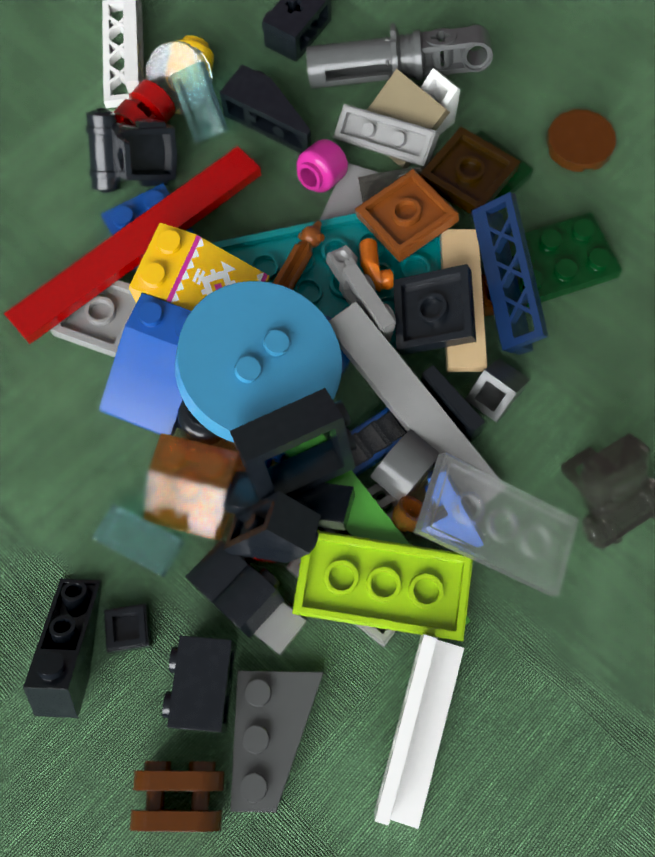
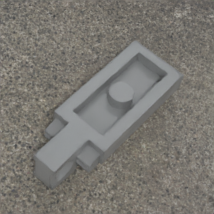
M347 245L327 253L326 263L339 281V290L349 306L356 301L388 342H390L396 324L394 312L388 304H383L376 293L375 285L370 276L363 274L358 267V257Z

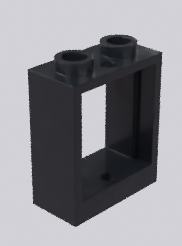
M326 388L230 431L259 501L278 491L293 498L355 469L352 451L356 450L357 446L350 430L346 427L351 424L349 414L341 400L334 403ZM328 431L330 432L331 439L266 468L265 460Z

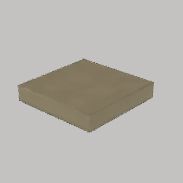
M398 69L395 70L367 109V111L435 131L450 113ZM390 157L393 161H395L400 167H402L405 170H407V168L411 164Z

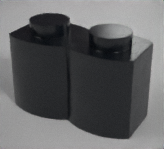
M220 540L185 577L236 627L250 638L284 601L277 591L281 583L266 568L263 567L259 572L249 565L253 561L252 557L233 555L223 551L225 543Z

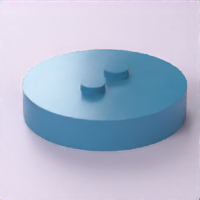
M262 281L230 284L217 289L202 299L194 307L183 324L175 355V377L185 405L205 428L231 442H234L230 434L231 430L323 388H326L331 398L334 399L342 374V357L339 342L324 314L311 301L294 290Z

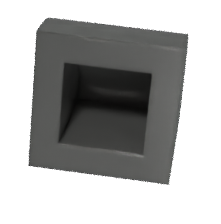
M499 358L482 372L465 400L497 422L516 401L530 382V379Z
M409 430L380 462L371 478L402 503L419 487L442 454L414 431Z

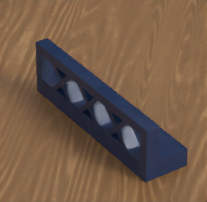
M509 192L472 210V216L502 351L523 355L534 351L532 343L545 339L549 335L515 194ZM507 207L509 216L506 223H504L503 214L498 212ZM509 240L515 243L517 252L514 258H512ZM517 276L523 278L525 288L522 294L520 293ZM525 312L532 316L535 329L532 332H529Z

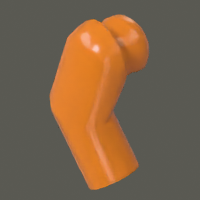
M370 238L362 240L359 244L360 265L364 274L370 276L376 291L392 289L394 286L393 271L390 269L380 270L377 242Z

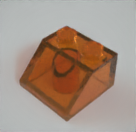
M161 433L148 469L143 520L220 541L229 517V513L226 512L223 504L235 472L243 471L244 468L239 453Z

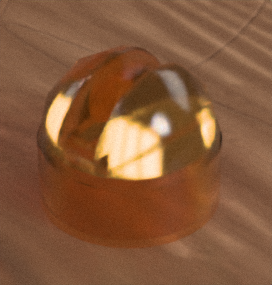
M411 496L402 497L392 513L393 523L403 532H415L424 524L429 516L426 506L420 500Z

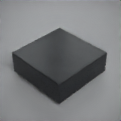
M146 603L104 610L107 653L113 654L152 647L149 606Z

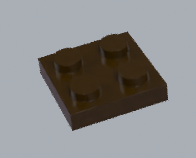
M461 126L421 171L420 176L443 198L472 215V210L495 199L518 171L521 161Z

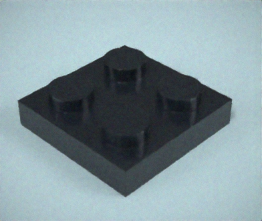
M468 264L394 280L396 350L401 355L476 342L472 271Z

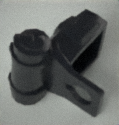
M97 108L86 113L87 125L85 127L86 133H88L89 177H91L92 189L102 193H111L120 189L121 182L138 181L140 186L150 187L158 186L162 183L167 185L170 180H176L177 147L175 128L172 125H167L160 119H136L135 124L128 125L117 123L116 113L105 108Z

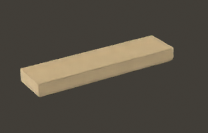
M447 229L440 234L441 269L468 264L472 271L476 342L445 347L446 371L483 372L487 368L480 248L476 229Z

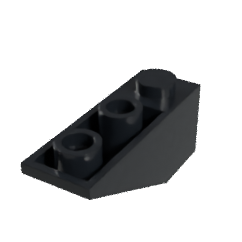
M60 578L23 686L34 716L79 717L90 676L102 587L101 580Z

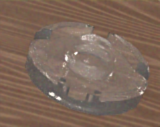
M182 41L161 44L152 52L146 65V80L156 83L170 96L175 105L176 114L196 111L206 103L209 97V90L212 87L213 77L209 62L195 46L192 47L190 44Z

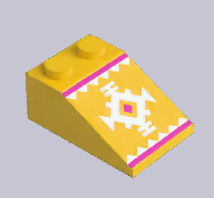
M159 223L129 285V289L136 303L141 293L192 311L202 299L219 288L246 281L269 282L270 276L194 233Z

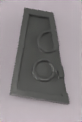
M237 672L230 812H277L324 672Z

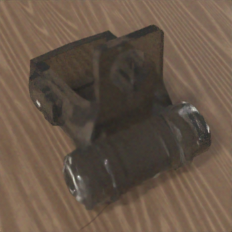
M631 433L605 447L598 453L591 447L586 448L561 465V472L577 487L589 511V514L582 520L583 532L590 543L602 550L611 544L617 545L623 541V536L648 519H655V479L649 477L648 471L650 448ZM583 463L582 472L579 476L576 468Z

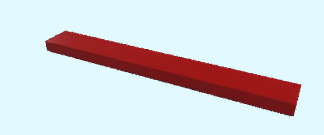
M239 146L235 147L6 311L4 315L30 345L141 263L159 223L186 231L260 177L261 167Z

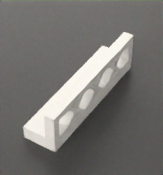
M102 0L103 98L106 108L118 107L123 100L129 99V94L145 79L141 0ZM123 11V18L117 21L111 17V12ZM122 33L124 34V42L118 46L112 40ZM122 57L124 59V68L118 71L112 65ZM121 83L126 85L128 94L112 95V91Z
M425 634L420 637L374 810L376 822L389 826L390 820L419 829L464 651L463 647L437 640V638Z

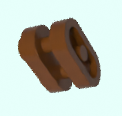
M144 761V770L134 771L133 790L147 791L145 809L131 810V831H222L223 810L209 809L210 791H224L225 771H216V761H189L188 771H171L172 761ZM165 791H192L191 809H164Z

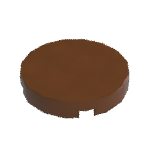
M573 109L561 113L552 121L546 135V144L549 148L548 153L551 159L562 168L573 172H583L584 169L593 168L592 171L600 169L609 161L617 144L616 132L611 123L600 114L589 110Z

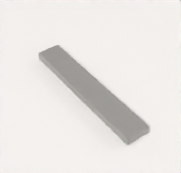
M356 301L329 320L338 339L340 349L407 432L409 430L414 431L442 454L434 466L437 468L443 464L460 497L471 512L477 511L505 487Z

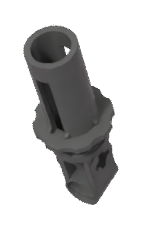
M390 23L389 37L307 46L306 59L311 89L388 81L396 69L409 79L416 78V81L427 77L433 68L437 69L444 76L456 73L480 72L491 64L493 52L490 34L481 25L453 29L439 28L427 32H421L420 29H416L411 34L403 35L399 34L395 23ZM482 46V48L477 51H470L472 47Z

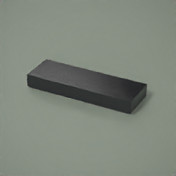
M235 472L223 504L226 512L233 514L259 502L246 472ZM323 483L292 499L321 515L319 527L346 530L355 491L352 486Z

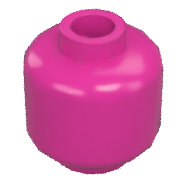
M327 139L317 140L299 155L296 162L297 176L305 188L317 193H325L346 175L348 171L346 155L335 142Z

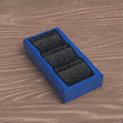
M388 407L350 431L357 446V449L352 451L355 469H352L353 473L359 476L384 459L394 445L407 433Z

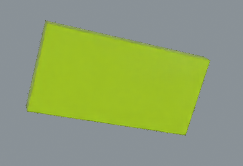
M316 531L318 532V541L310 554L301 557L292 614L464 641L473 555Z

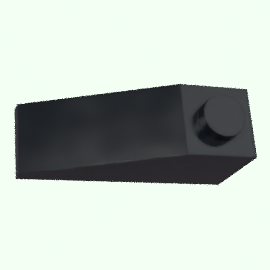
M242 64L220 91L224 116L301 154L311 146L310 128L270 77L259 70H254Z

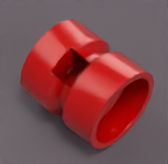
M144 79L129 94V99L123 100L113 113H116L117 123L128 125L135 124L136 119H160L166 124L175 115L176 109L170 96L159 85Z

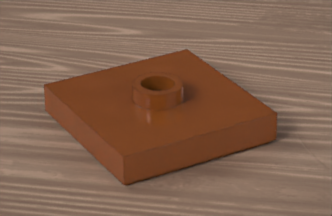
M414 169L355 208L357 218L399 263L459 222V213Z

